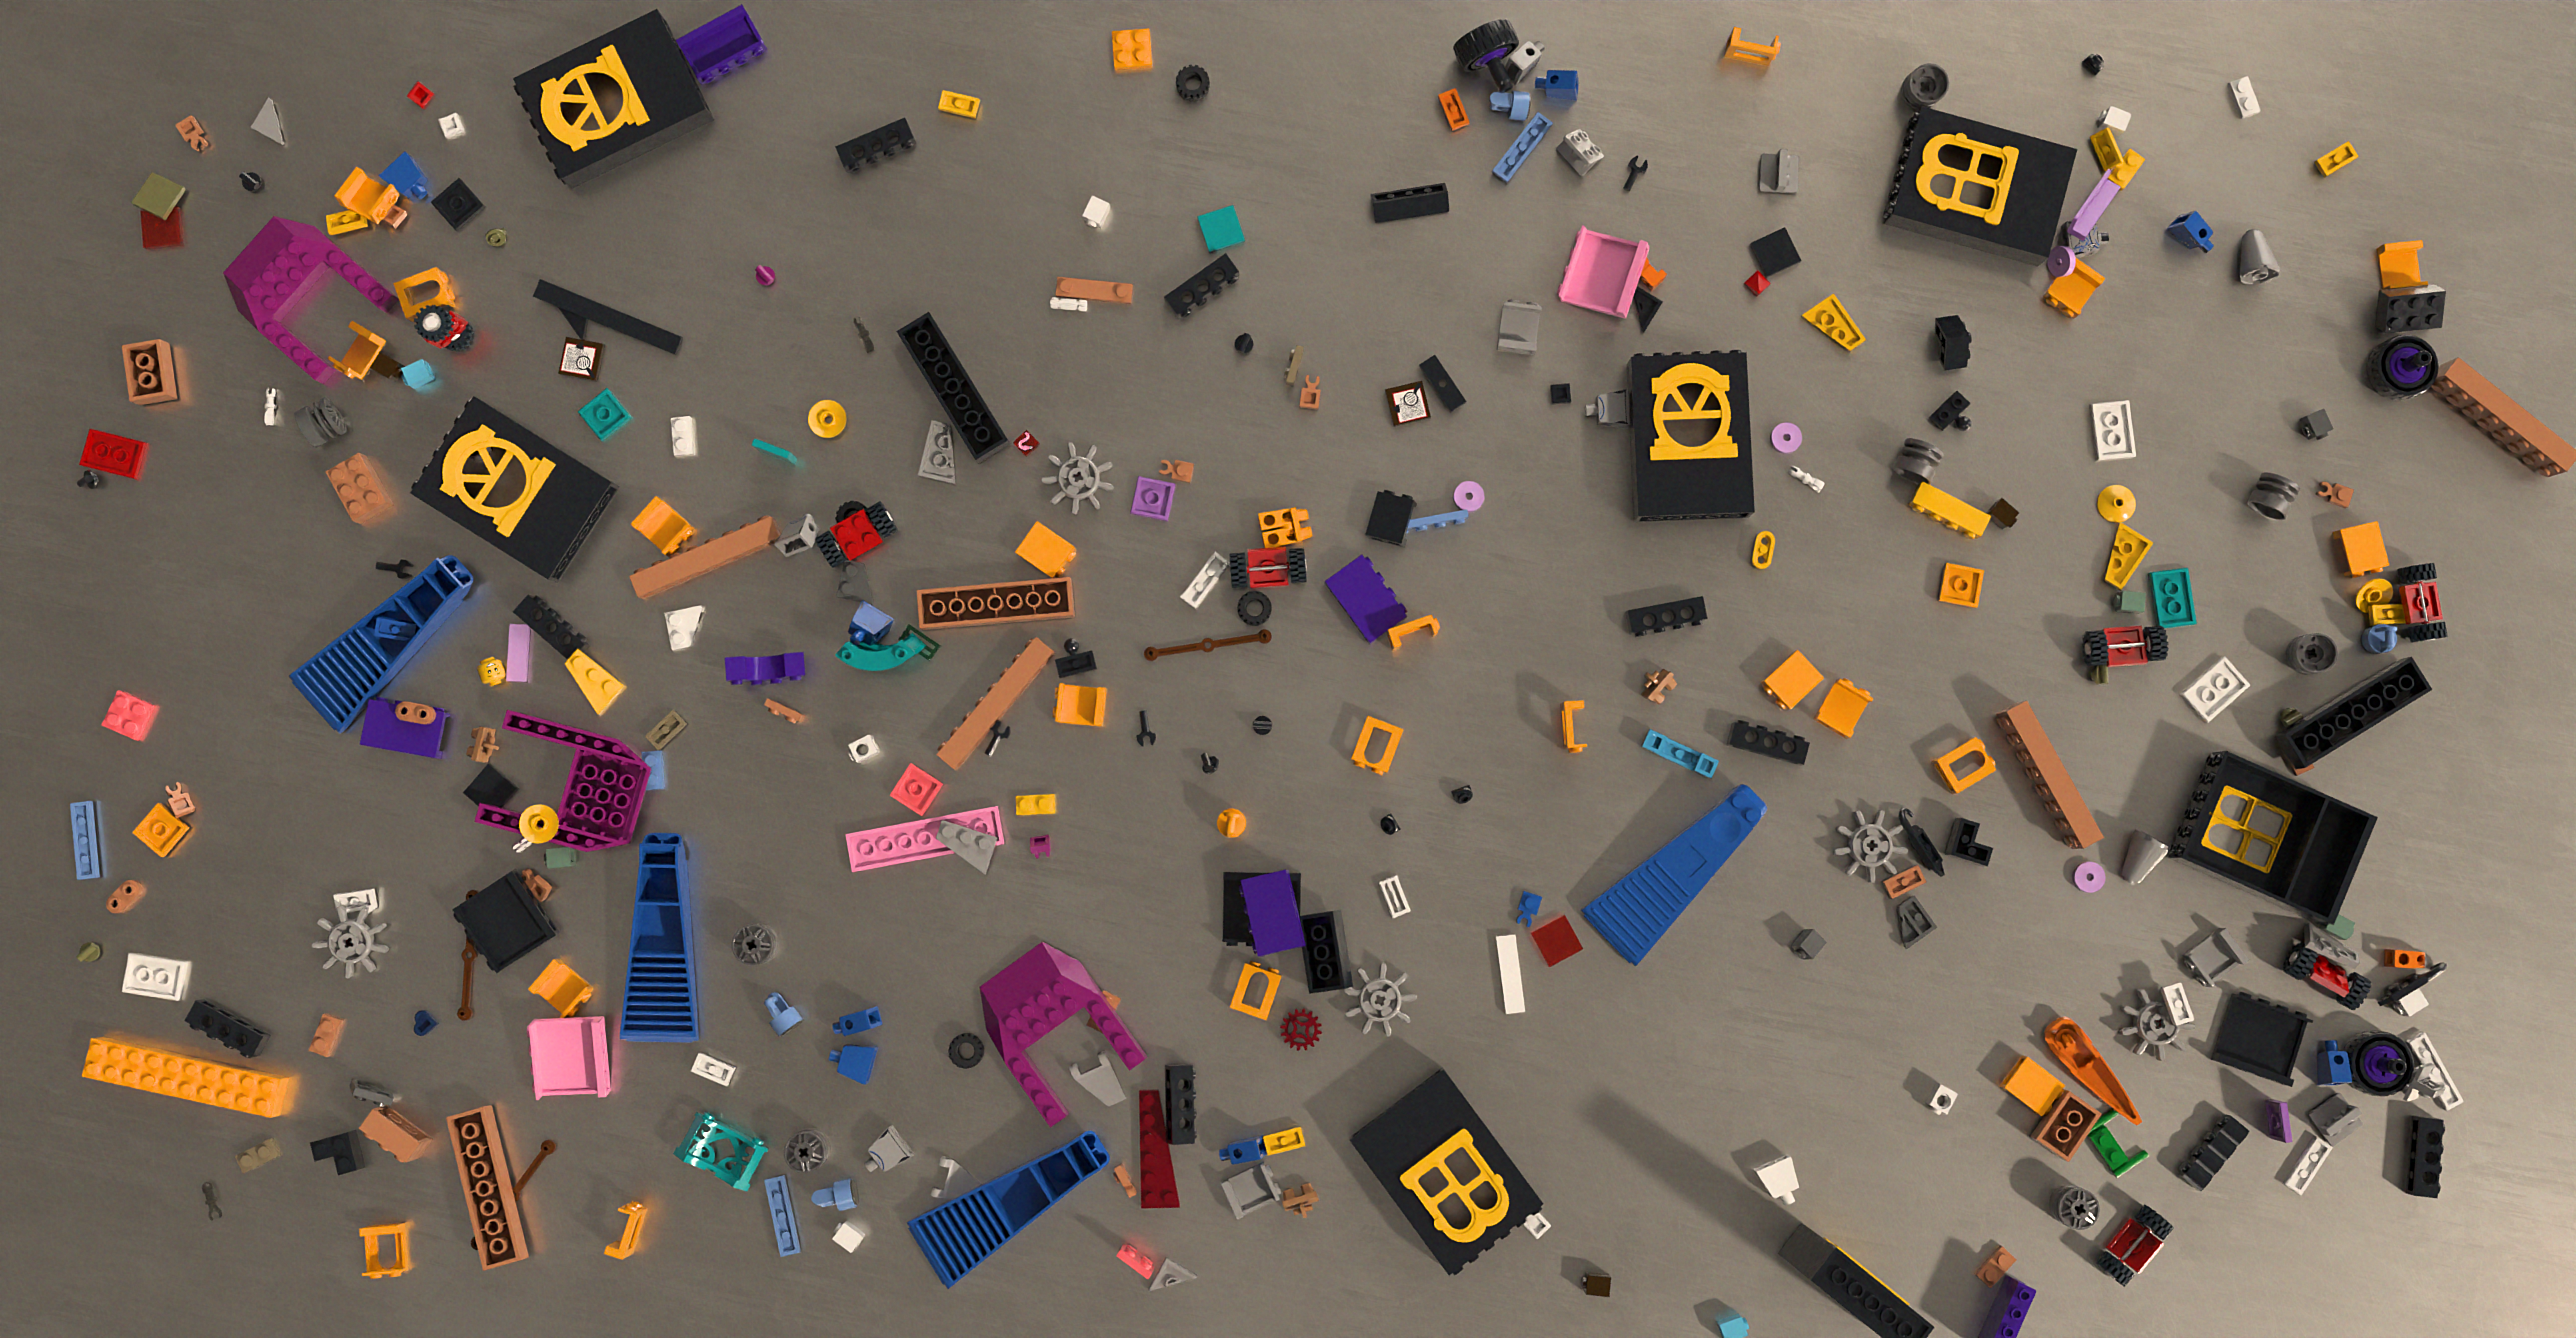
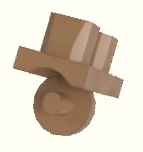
M1662 669L1660 673L1655 670L1652 675L1646 672L1644 676L1647 681L1643 684L1646 689L1641 695L1650 701L1661 704L1665 696L1660 691L1664 687L1671 691L1677 685L1673 678L1674 674L1665 669Z
M481 726L473 728L471 737L476 739L475 746H469L466 755L471 757L473 761L488 763L493 749L499 750L500 747L494 745L496 730Z
M1310 1183L1300 1186L1303 1195L1295 1197L1293 1189L1283 1191L1284 1201L1282 1203L1285 1211L1294 1209V1215L1302 1213L1303 1218H1307V1211L1313 1210L1311 1203L1319 1201L1316 1191L1314 1192Z

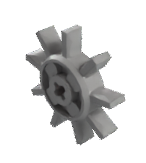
M1072 442L1068 443L1070 459L1064 463L1057 457L1050 455L1048 457L1050 462L1059 467L1057 476L1043 477L1042 482L1044 484L1058 483L1061 489L1053 496L1051 503L1055 505L1063 497L1067 496L1073 499L1071 506L1072 514L1077 515L1079 501L1088 498L1096 510L1100 509L1099 502L1093 494L1098 488L1106 491L1114 490V486L1110 483L1101 482L1099 475L1101 472L1113 467L1111 461L1095 466L1092 459L1096 454L1097 447L1092 445L1085 458L1077 457L1076 448ZM1081 474L1083 480H1079L1077 483L1074 477H1078Z
M1878 810L1874 823L1867 825L1860 811L1853 812L1858 824V828L1853 832L1846 827L1837 826L1836 830L1849 839L1847 847L1837 848L1833 850V854L1843 855L1849 853L1853 859V862L1847 867L1845 874H1853L1857 867L1862 865L1867 867L1868 882H1875V867L1881 864L1891 875L1897 873L1895 867L1888 859L1892 852L1907 854L1908 849L1893 846L1891 837L1900 833L1904 828L1902 825L1894 826L1889 831L1882 828L1881 823L1884 819L1885 811ZM1867 843L1873 844L1874 847H1873V848L1867 847Z
M341 905L336 908L340 919L339 924L335 926L324 918L317 922L320 927L329 932L328 940H318L312 943V948L328 947L332 956L325 961L322 967L327 969L333 966L337 960L344 962L345 978L349 979L354 974L355 962L361 961L364 967L371 973L376 969V966L368 957L370 952L386 953L389 951L388 946L374 943V933L381 932L387 925L386 923H381L370 928L364 923L369 911V907L366 906L359 911L357 919H349L345 906Z
M1386 963L1380 964L1379 977L1372 980L1368 978L1363 969L1359 968L1357 970L1359 977L1365 984L1361 990H1355L1351 987L1344 989V992L1348 995L1357 996L1359 1003L1357 1007L1349 1009L1345 1014L1347 1017H1351L1359 1012H1363L1367 1020L1362 1027V1033L1366 1034L1370 1030L1373 1021H1379L1383 1023V1031L1388 1037L1391 1036L1389 1019L1398 1016L1403 1022L1409 1023L1411 1021L1408 1015L1399 1010L1401 1002L1417 1000V995L1414 994L1400 995L1398 986L1406 980L1408 975L1405 972L1400 974L1394 982L1385 979ZM1377 995L1385 997L1382 1005L1375 1003Z
M2144 989L2136 990L2142 1002V1006L2137 1010L2130 1006L2121 1005L2120 1009L2124 1013L2132 1015L2134 1019L2133 1026L2122 1028L2119 1030V1034L2131 1035L2136 1033L2140 1038V1041L2133 1050L2134 1054L2140 1055L2148 1043L2154 1044L2156 1059L2165 1061L2164 1044L2171 1042L2180 1051L2187 1049L2176 1036L2179 1029L2191 1030L2195 1029V1025L2187 1022L2173 1026L2161 990L2159 991L2157 1002H2150Z

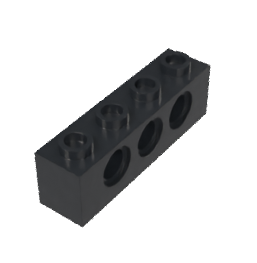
M904 117L835 146L845 170L847 172H855L865 164H874L884 156L891 157L895 155L896 151L912 148L916 141ZM898 136L896 142H890L891 137ZM874 144H881V147L878 150L872 149ZM857 151H864L861 157H855Z
M1225 253L1164 296V300L1178 319L1180 317L1185 318L1192 313L1191 310L1194 307L1204 305L1208 301L1207 298L1211 295L1216 296L1223 291L1222 288L1224 286L1234 284L1238 280L1239 270ZM1216 273H1221L1224 277L1222 280L1217 281L1213 276ZM1206 284L1208 289L1202 292L1198 290V286ZM1185 295L1193 297L1192 301L1188 303L1184 302L1182 298Z
M527 595L513 611L514 614L566 659L577 648L585 653L590 647L586 642L588 639L580 632L576 634L572 630L573 626L566 620L562 622L558 618L559 614L551 607L547 609L543 605L545 602L537 595L535 597ZM541 610L542 617L536 620L535 614ZM552 623L556 624V630L554 632H550L549 627ZM569 635L571 638L570 643L565 645L564 638Z
M1703 596L1627 610L1625 612L1629 634H1635V637L1647 635L1646 631L1654 630V633L1664 632L1667 627H1673V630L1684 628V624L1691 623L1692 626L1703 624V621L1708 619ZM1682 609H1687L1690 612L1688 619L1681 616ZM1664 612L1671 615L1670 622H1665L1662 619ZM1644 616L1652 618L1651 626L1644 624Z
M1742 720L1732 723L1727 746L1800 766L1805 764L1810 742H1806L1804 737L1794 735L1791 738L1786 736V732L1775 730V733L1769 732L1767 727L1757 725L1756 728L1751 727L1749 722ZM1747 732L1753 733L1754 740L1752 742L1746 740L1745 735ZM1766 737L1772 739L1773 744L1771 747L1765 746L1764 739ZM1785 742L1791 745V750L1788 753L1783 750Z
M205 999L195 1000L184 1020L190 1024V1028L206 1032L207 1037L213 1040L219 1039L224 1042L223 1045L225 1047L241 1051L240 1054L246 1058L260 1056L271 1036ZM209 1016L212 1018L211 1026L207 1021ZM226 1025L229 1027L228 1035L224 1031ZM243 1034L246 1036L245 1044L241 1041Z
M1191 1064L1165 1065L1167 1144H1195L1197 1129L1194 1127V1119H1196L1197 1112L1194 1107L1196 1090L1193 1080H1195L1196 1072ZM1183 1079L1184 1086L1182 1089H1179L1178 1083ZM1181 1099L1185 1102L1182 1109L1179 1108V1101ZM1181 1119H1184L1185 1125L1180 1129L1179 1122Z
M2412 1115L2406 1194L2438 1199L2441 1189L2439 1174L2442 1172V1164L2440 1162L2441 1154L2444 1150L2442 1136L2445 1133L2444 1120ZM2430 1133L2431 1137L2430 1140L2427 1142L2426 1135ZM2428 1152L2429 1159L2425 1161L2424 1156ZM2427 1172V1179L2424 1181L2423 1174Z

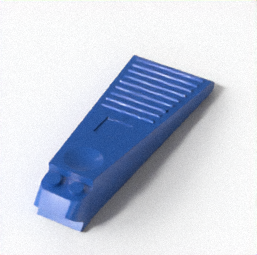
M448 555L441 559L436 558L423 572L291 673L289 678L333 730L342 733L368 706L369 699L373 700L460 606L473 583L472 574L455 556ZM378 616L415 622L417 624L416 635L410 642L374 636L376 619Z
M1740 784L1733 788L1710 810L1581 910L1585 914L1584 917L1629 963L1637 966L1753 830V827L1767 812L1766 804L1747 785Z
M649 833L644 837L643 842L639 844V870L620 1029V1039H626V1041L692 1043L699 1040L688 861L686 860L682 837L676 833Z
M1086 1131L1074 1139L907 1222L908 1229L942 1284H945L947 1289H949L1081 1182L1105 1167L1110 1160L1109 1154L1095 1132Z

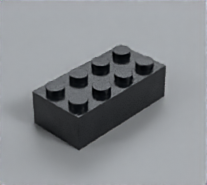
M1341 909L1299 916L1306 944L1305 947H1302L1309 994L1353 987Z

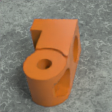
M1646 257L1639 279L1652 291L1666 278L1667 274L1662 269L1657 272L1649 264V260Z
M2384 949V966L2425 968V952Z

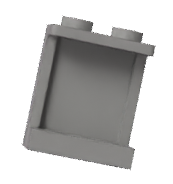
M2218 928L2182 955L2185 958L2186 966L2190 970H2194L2197 974L2196 979L2198 982L2206 987L2215 986L2214 982L2237 965H2244L2249 961V958L2226 928Z
M1264 1162L1221 1181L1223 1190L1237 1220L1273 1201L1280 1200L1279 1195L1282 1194L1278 1183H1273L1271 1179L1274 1176L1270 1166H1266Z

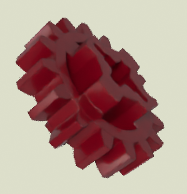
M1305 1008L1302 1009V1013H1299L1298 1009H1295V1014L1288 1012L1289 1019L1283 1018L1286 1024L1280 1025V1028L1285 1029L1281 1033V1036H1286L1284 1043L1290 1042V1048L1296 1045L1297 1051L1300 1050L1301 1046L1306 1051L1309 1044L1314 1047L1313 1041L1320 1040L1317 1034H1322V1031L1318 1030V1027L1322 1026V1024L1316 1023L1318 1016L1312 1017L1313 1011L1306 1014ZM1297 1017H1306L1308 1020L1299 1021ZM1291 1022L1294 1027L1293 1031L1289 1034L1288 1026ZM1297 1024L1301 1027L1306 1026L1304 1029L1306 1036L1301 1032H1296L1298 1030ZM1314 1025V1034L1311 1037L1309 1035V1028ZM1303 1038L1306 1042H1296L1294 1039Z

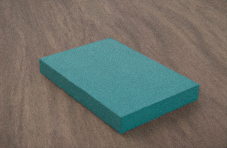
M2180 568L2148 573L2156 626H2162L2165 629L2197 624L2189 569Z

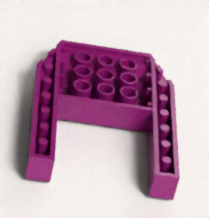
M273 216L223 274L238 311L263 336L314 380L325 384L336 370L281 323L282 319L329 267L334 269L385 313L392 309L399 301V298L315 226Z
M507 710L502 729L576 748L557 813L559 820L558 831L547 842L584 852L630 844L652 768L619 739ZM480 803L474 822L521 834L519 821L522 813ZM540 820L538 822V826L542 828L544 826V822Z
M1044 942L1039 943L979 987L986 1031L1003 1061L1050 1128L1065 1118L1069 1112L1025 1051L1026 1048L1085 1007L1129 1071L1148 1057L1082 963Z

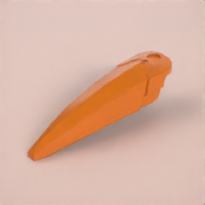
M2059 1017L2048 1025L2044 1031V1038L2052 1053L2098 1097L2130 1122L2139 1125L2142 1120L2132 1101L2084 1031L2068 1017Z

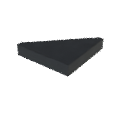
M1637 286L1633 299L1641 330L1645 332L1663 301Z
M559 308L579 338L585 340L588 319Z

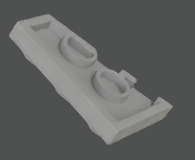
M931 420L918 476L956 485L951 425Z
M944 820L941 821L936 836L937 840L986 875L998 839L997 837Z
M2310 922L2304 927L2306 948L2353 969L2360 964L2357 952Z

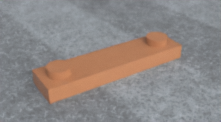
M1057 277L1055 295L1062 298L1131 304L1133 284Z

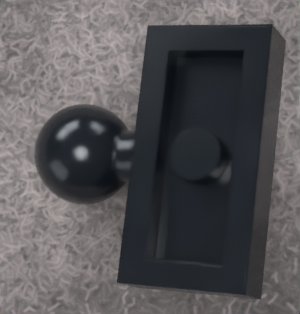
M1956 391L1929 419L1942 431L1954 420L1958 430L1967 431L1971 428L1972 422L1970 418L1960 414L1971 403L1961 393Z
M1073 638L1067 639L1064 643V649L1070 656L1055 659L1060 679L1097 669L1093 651L1077 654L1079 643Z

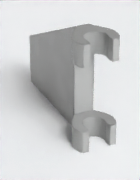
M1105 1050L1097 1055L1101 1065L1082 1074L1077 1063L1069 1066L1074 1080L1108 1107L1126 1099Z
M941 1156L939 1166L949 1168L944 1189L932 1187L930 1196L952 1200L982 1184L955 1160Z

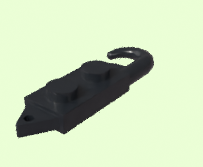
M1907 808L1901 809L1898 815L1899 821L1908 834L1912 847L1917 851L1928 870L1934 871L1940 877L1944 876L1943 859L1923 828L1917 825L1911 826L1905 813L1910 817L1914 816L1913 813Z
M2444 962L2432 966L2429 972L2423 974L2413 973L2405 978L2406 981L2390 986L2388 988L2389 991L2384 993L2385 996L2378 1001L2379 1006L2396 1002L2425 985L2431 979L2443 973L2447 968V964Z

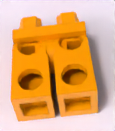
M1296 507L1258 513L1264 548L1291 546L1311 538V527L1300 528L1299 524L1300 521L1309 519L1307 509L1296 510Z

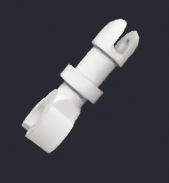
M267 388L265 396L267 399L264 404L266 409L264 422L266 425H274L276 390L272 388V394H270V390Z
M1791 466V470L1788 471L1791 476L1802 480L1801 483L1803 484L1807 483L1816 492H1820L1825 484L1819 479L1810 477L1811 474L1803 473L1795 466Z

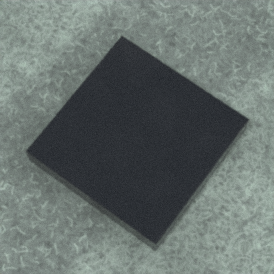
M460 178L431 201L432 205L456 231L461 229L485 208V205Z
M1785 227L1750 244L1766 278L1802 261Z
M487 764L463 793L477 806L480 803H486L502 808L519 788L494 766Z

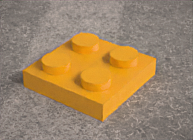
M1149 28L1112 31L1115 70L1152 67Z
M1945 563L1938 601L1978 608L1984 570Z
M157 803L132 833L160 857H165L190 827L179 818H175L174 814L162 803Z

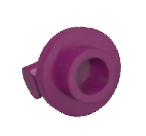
M761 265L756 267V279L761 285L767 286L774 282L775 273L770 267H762Z

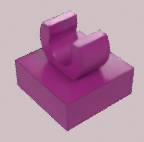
M1049 835L1030 838L1031 854H1035L1037 859L1040 852H1045L1046 856L1049 857L1051 851Z

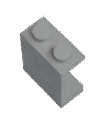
M1509 299L1508 302L1504 301L1497 350L1535 355L1542 306H1538L1535 302L1521 304L1518 300Z

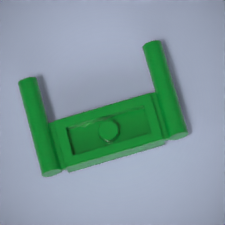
M2111 1109L2097 1120L2087 1136L2113 1175L2118 1178L2149 1155L2145 1150H2142L2131 1159H2128L2108 1128L2104 1126L2105 1123L2120 1114L2116 1110Z

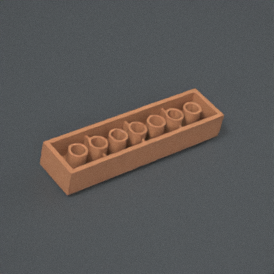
M2457 357L2440 365L2432 388L2446 396L2450 403L2460 407L2465 415L2474 418L2480 427L2488 429L2494 438L2508 445L2509 450L2522 456L2526 463L2536 467L2541 475L2546 477L2555 476L2567 472L2576 461V449L2462 359Z
M1071 577L917 590L919 628L921 630L1075 617Z
M2027 701L2018 702L1998 712L1996 715L1999 726L2002 729L2004 728L2008 734L2006 735L2008 742L2014 745L2017 750V758L2026 766L2025 772L2027 776L2035 782V790L2039 796L2044 798L2046 802L2044 803L2045 808L2049 813L2053 814L2055 818L2054 823L2059 830H2062L2066 845L2072 849H2084L2103 839L2104 836Z
M492 1105L446 1117L483 1271L528 1258L529 1255Z

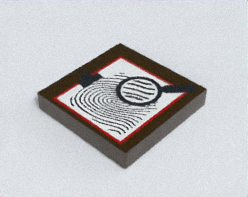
M566 337L558 374L597 382L605 345Z
M1422 381L1385 389L1394 427L1431 418Z

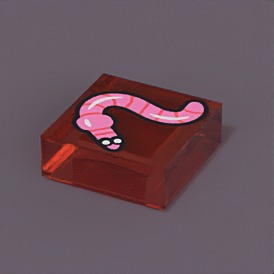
M1025 430L1013 442L1026 457L1040 445L1028 430Z

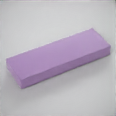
M509 624L506 681L527 682L530 627L527 624Z

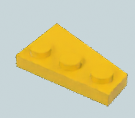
M1834 293L1801 315L1849 352L1866 341Z
M2120 522L2104 581L2121 591L2153 545V542Z
M578 648L565 662L568 670L597 714L623 687L620 681Z

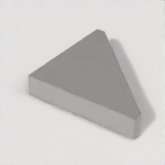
M268 97L251 128L284 145L279 120L273 105L274 101Z
M1166 1257L1148 1290L1151 1292L1196 1279L1197 1275Z

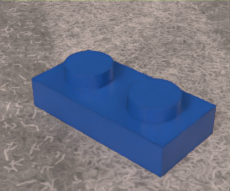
M378 616L374 636L410 642L416 635L417 624L412 621Z

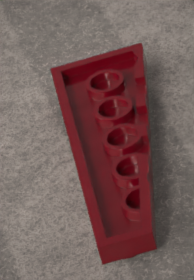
M1159 1089L1139 1090L1141 1209L1180 1208L1170 1147L1166 1143V1126Z

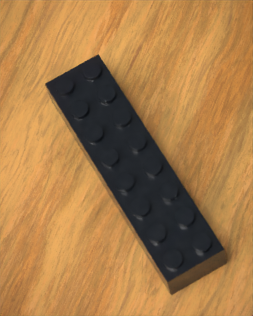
M930 312L896 331L976 462L979 464L1010 445L1009 440Z
M2412 656L2403 658L2276 735L2275 738L2295 769L2306 768L2433 689Z

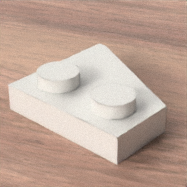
M700 605L665 613L672 651L693 646L694 635L698 629L700 613L703 611V606Z
M374 888L333 895L335 907L344 905L349 919H357L359 911L365 906L369 907L368 913L378 907Z

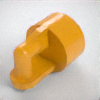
M1226 809L1218 816L1217 827L1222 835L1234 838L1244 832L1246 819L1239 810Z

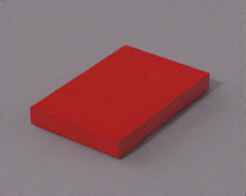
M89 429L79 465L137 480L147 443Z

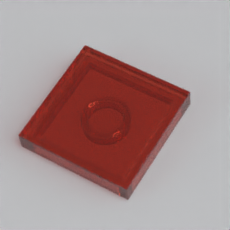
M174 207L166 220L144 210L140 211L143 248L154 249L184 245L181 208Z
M1565 915L1531 932L1549 967L1583 950Z

